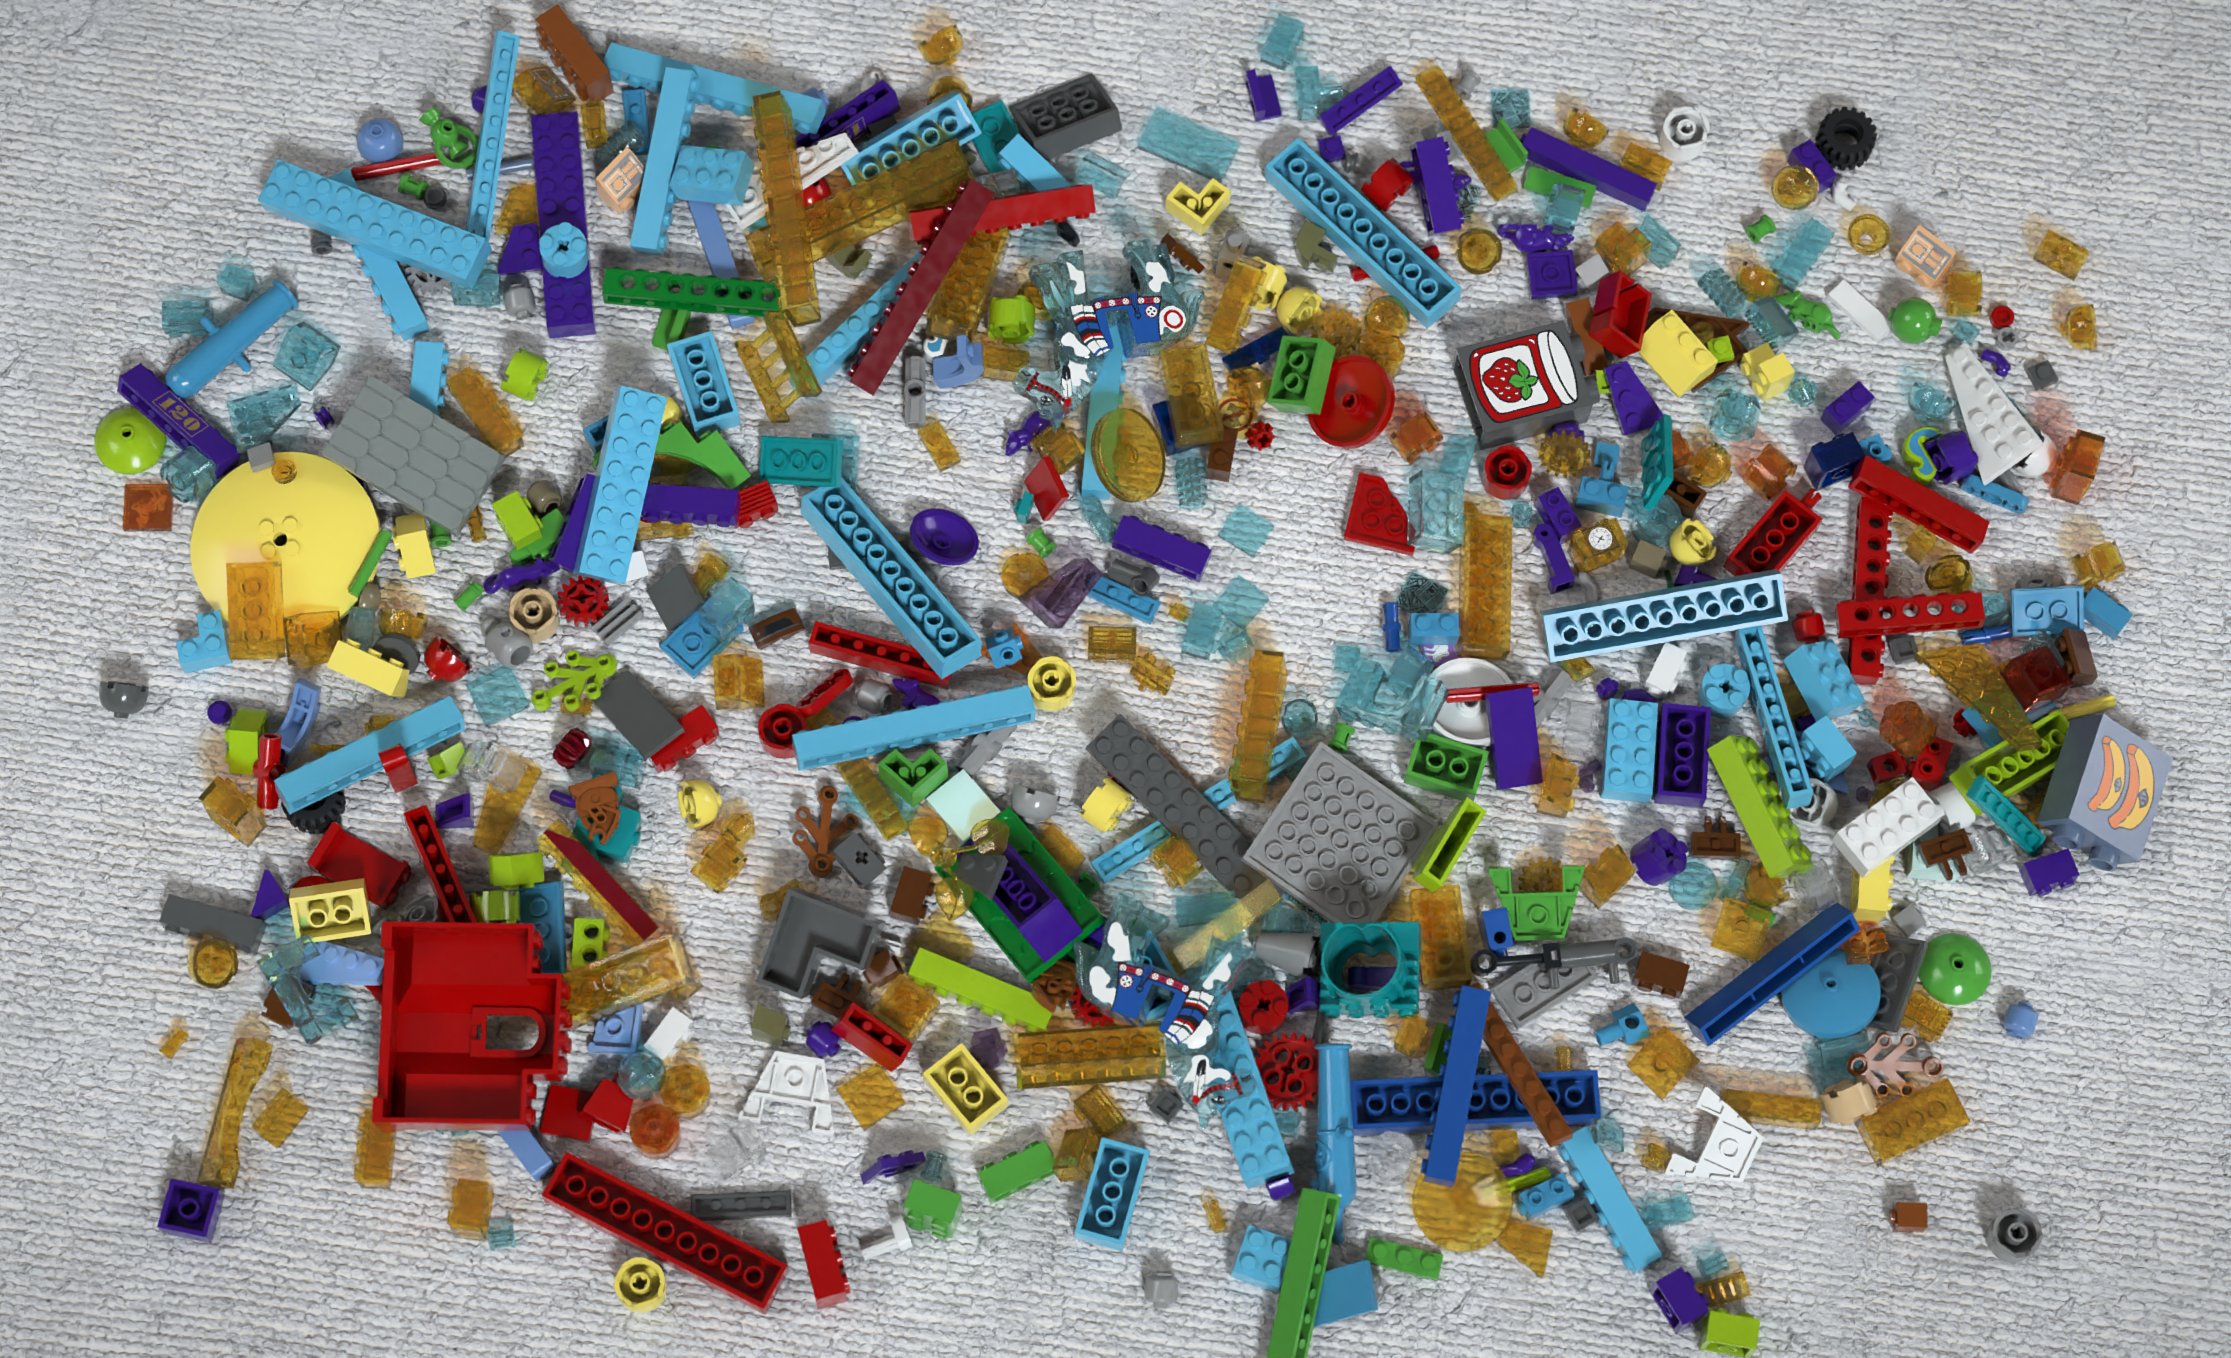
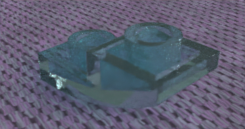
M1687 1193L1639 1209L1649 1233L1696 1218Z

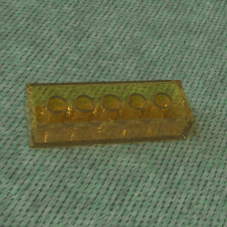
M1008 226L999 228V232L985 234V230L976 231V236H971L967 239L937 290L927 316V335L956 343L957 336L966 335L971 343L973 342L1011 241L1012 230H1008Z
M1465 513L1460 522L1458 657L1505 661L1510 653L1513 517Z
M1255 649L1254 658L1249 660L1248 671L1251 672L1250 680L1246 679L1244 693L1247 694L1246 701L1241 703L1240 714L1243 715L1242 723L1238 722L1236 736L1239 737L1238 744L1233 746L1232 758L1235 759L1234 766L1229 767L1228 780H1231V791H1234L1236 800L1265 803L1288 672L1284 652Z
M670 933L562 974L565 980L568 981V985H571V999L568 1000L570 1014L573 1015V1026L568 1031L695 984L682 937Z
M1161 1022L1147 1023L1142 1028L1134 1025L1013 1034L1017 1089L1166 1078L1163 1033L1159 1030Z

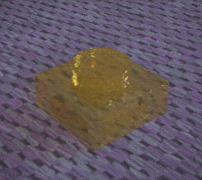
M1584 657L1564 660L1560 666L1576 683L1592 676L1595 668Z

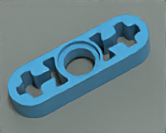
M1970 474L1964 477L1961 489L1966 493L2015 513H2025L2029 504V499L2025 495L1993 482L1985 486L1981 477Z

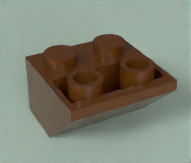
M2069 628L2063 629L2053 643V655L2056 654L2054 652L2057 650L2059 654L2055 658L2058 659L2057 661L2060 664L2062 662V666L2060 665V668L2057 670L2059 681L2063 682L2065 689L2093 684L2098 674L2086 633Z

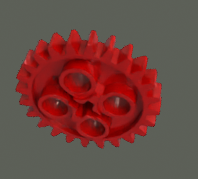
M1282 1032L1281 1040L1273 1035L1272 1044L1265 1040L1266 1049H1257L1261 1056L1255 1057L1269 1100L1277 1111L1282 1105L1286 1113H1288L1290 1106H1292L1295 1112H1298L1300 1104L1305 1109H1308L1307 1101L1310 1100L1312 1103H1316L1314 1096L1315 1094L1318 1095L1319 1050L1315 1049L1316 1041L1313 1038L1307 1041V1036L1303 1033L1299 1039L1295 1032L1291 1033L1290 1038H1288L1285 1032ZM1282 1052H1288V1058L1285 1061L1279 1062V1055ZM1299 1052V1055L1295 1058V1053ZM1304 1060H1311L1310 1067L1302 1070V1062ZM1292 1069L1294 1070V1073H1293V1074H1291V1073H1289L1288 1075L1286 1074V1071H1287V1070H1288V1071H1291ZM1279 1075V1081L1276 1084H1269L1271 1076ZM1298 1082L1302 1083L1301 1090L1293 1093L1292 1086Z

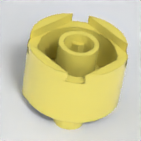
M1252 256L1243 265L1233 291L1235 295L1238 293L1242 297L1240 301L1251 308L1265 310L1266 307H1271V309H1274L1287 283L1286 270L1280 265H1273L1263 261L1258 256Z
M1055 656L1044 657L1038 660L1030 669L1028 685L1035 707L1046 711H1058L1071 704L1076 691V675L1072 666L1063 661V659ZM1049 682H1053L1055 686H1050Z
M1109 777L1103 780L1106 783L1103 788L1099 786L1095 788L1082 806V809L1085 811L1078 814L1101 833L1112 832L1120 822L1117 819L1123 811L1126 813L1134 803L1131 799V794Z
M636 1257L626 1261L620 1267L614 1280L615 1291L620 1302L631 1312L647 1313L653 1311L665 1301L667 1281L664 1273L658 1264L647 1258ZM639 1281H643L645 1284L644 1289L639 1290Z

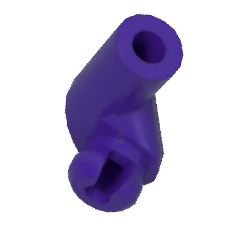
M1984 348L1980 359L1994 363L1998 366L1996 374L2006 377L2008 371L2011 370L2010 363L2002 354Z
M553 790L550 793V801L564 807L576 808V801L571 796L557 790Z

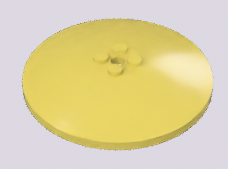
M303 452L273 453L276 462L275 466L253 473L248 461L232 470L211 490L195 519L191 537V563L195 580L204 598L214 610L221 611L223 618L227 622L246 633L258 637L282 640L306 637L323 631L339 622L359 604L360 596L357 598L349 594L348 591L376 542L381 528L372 500L365 489L348 471L334 462L317 455ZM286 467H290L293 470V475L289 480L287 479L291 476V474L281 475V473H291V470ZM280 535L287 536V542L283 546H277L275 543L276 538ZM379 561L367 582H373Z

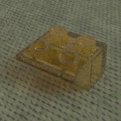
M740 654L713 655L716 709L765 707L763 660Z
M1619 844L1612 849L1607 847L1600 854V859L1595 865L1590 863L1584 870L1579 891L1598 910L1630 881L1635 873V869Z

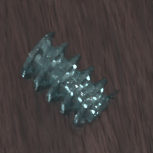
M628 120L627 126L622 125L620 127L621 132L615 131L614 137H608V143L603 142L601 144L602 149L596 148V156L606 167L626 147L633 153H636L640 147L645 146L646 137L644 132L634 121Z
M1722 268L1706 272L1699 279L1698 286L1714 301L1717 307H1720L1723 313H1726L1727 318L1735 317L1743 309L1748 297L1747 294H1741L1742 289L1740 287L1735 288L1736 283L1734 281L1729 282L1730 276L1727 274L1723 275L1724 270Z
M1186 457L1176 461L1175 471L1177 472V489L1179 490L1178 497L1180 498L1179 506L1183 509L1202 508L1205 506V503L1202 501L1208 499V494L1201 493L1207 490V485L1200 484L1206 481L1205 476L1199 475L1205 472V468L1199 466L1204 463L1203 458Z

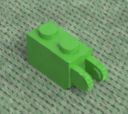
M557 508L540 519L543 528L540 529L542 538L518 551L516 548L510 550L509 556L512 565H526L532 560L536 563L537 558H541L543 561L549 559L564 521V517Z

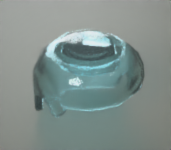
M1295 699L1288 702L1281 717L1282 726L1286 733L1293 737H1306L1315 731L1318 724V713L1314 704L1307 699Z

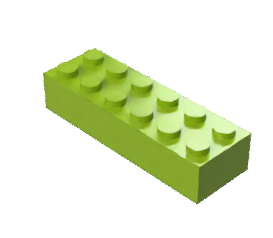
M2058 709L1966 762L1951 774L1949 778L1978 817L1983 812L1966 797L1978 775L1985 777L2006 799L2014 796L2054 772L2070 723L2061 710Z
M1730 735L1708 748L1707 751L1769 878H1791L1814 865L1811 860V852L1803 844L1800 838L1801 832L1797 825L1793 824L1789 816L1791 814L1790 809H1786L1785 803L1782 802L1779 796V787L1772 781L1768 773L1769 767L1761 759L1758 753L1759 747L1755 740L1748 736Z

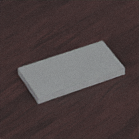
M1570 937V938H1568L1567 940H1565L1564 942H1562L1561 944H1568V943H1575V942H1574L1573 939ZM1535 963L1521 968L1490 988V991L1515 1028L1519 1030L1597 980L1599 976L1592 966L1559 969V988L1550 989L1548 971L1540 972V963Z

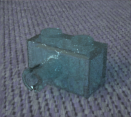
M1318 66L1295 67L1293 80L1297 121L1318 120L1317 117L1321 115L1322 98H1342V83L1321 84L1319 82Z

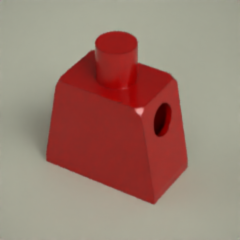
M617 1070L612 1081L606 1078L600 1080L577 1115L618 1135L622 1134L627 1128L635 1097L633 1091L625 1088L630 1076L625 1072Z

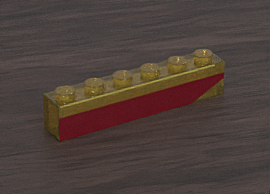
M560 819L556 820L536 839L540 843L537 848L546 857L551 855L556 860L554 866L563 875L568 873L573 880L570 883L578 892L585 891L590 897L587 900L596 911L601 909L607 915L604 918L613 929L618 927L624 933L621 937L630 947L635 945L638 948L660 927Z

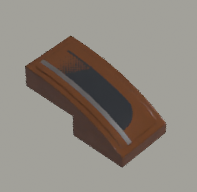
M792 608L749 627L757 649L762 650L780 639L787 640L805 630V627L797 609Z

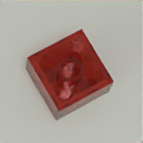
M2047 645L2013 658L1999 673L2025 712L2060 699L2074 684Z

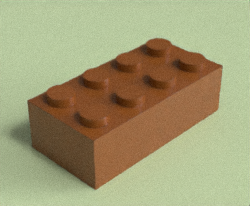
M558 4L535 18L537 27L535 32L539 37L537 39L539 46L543 51L547 50L551 54L550 59L556 68L561 67L564 71L563 76L569 85L574 84L577 88L576 93L582 102L586 100L590 107L614 93L610 71Z

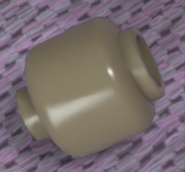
M547 480L534 482L526 495L531 507L539 515H547L556 508L559 509L562 501L559 491Z

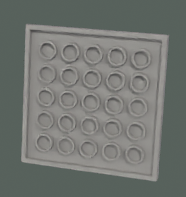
M1320 741L1241 858V861L1330 923L1376 922L1439 824Z

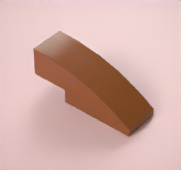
M1588 298L1566 303L1564 313L1571 329L1570 336L1578 334L1585 350V361L1580 362L1585 376L1593 375L1595 370H1603V368L1607 367L1603 346L1588 335L1591 320L1594 318Z

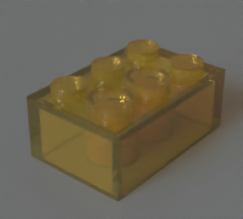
M217 776L199 796V800L212 821L249 848L267 827L263 819L265 815L260 811L261 808L256 804L255 798L247 792L243 795L237 789L238 786L229 778L223 780Z

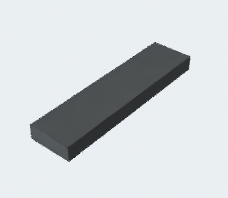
M791 1190L691 1195V1216L701 1221L792 1217Z

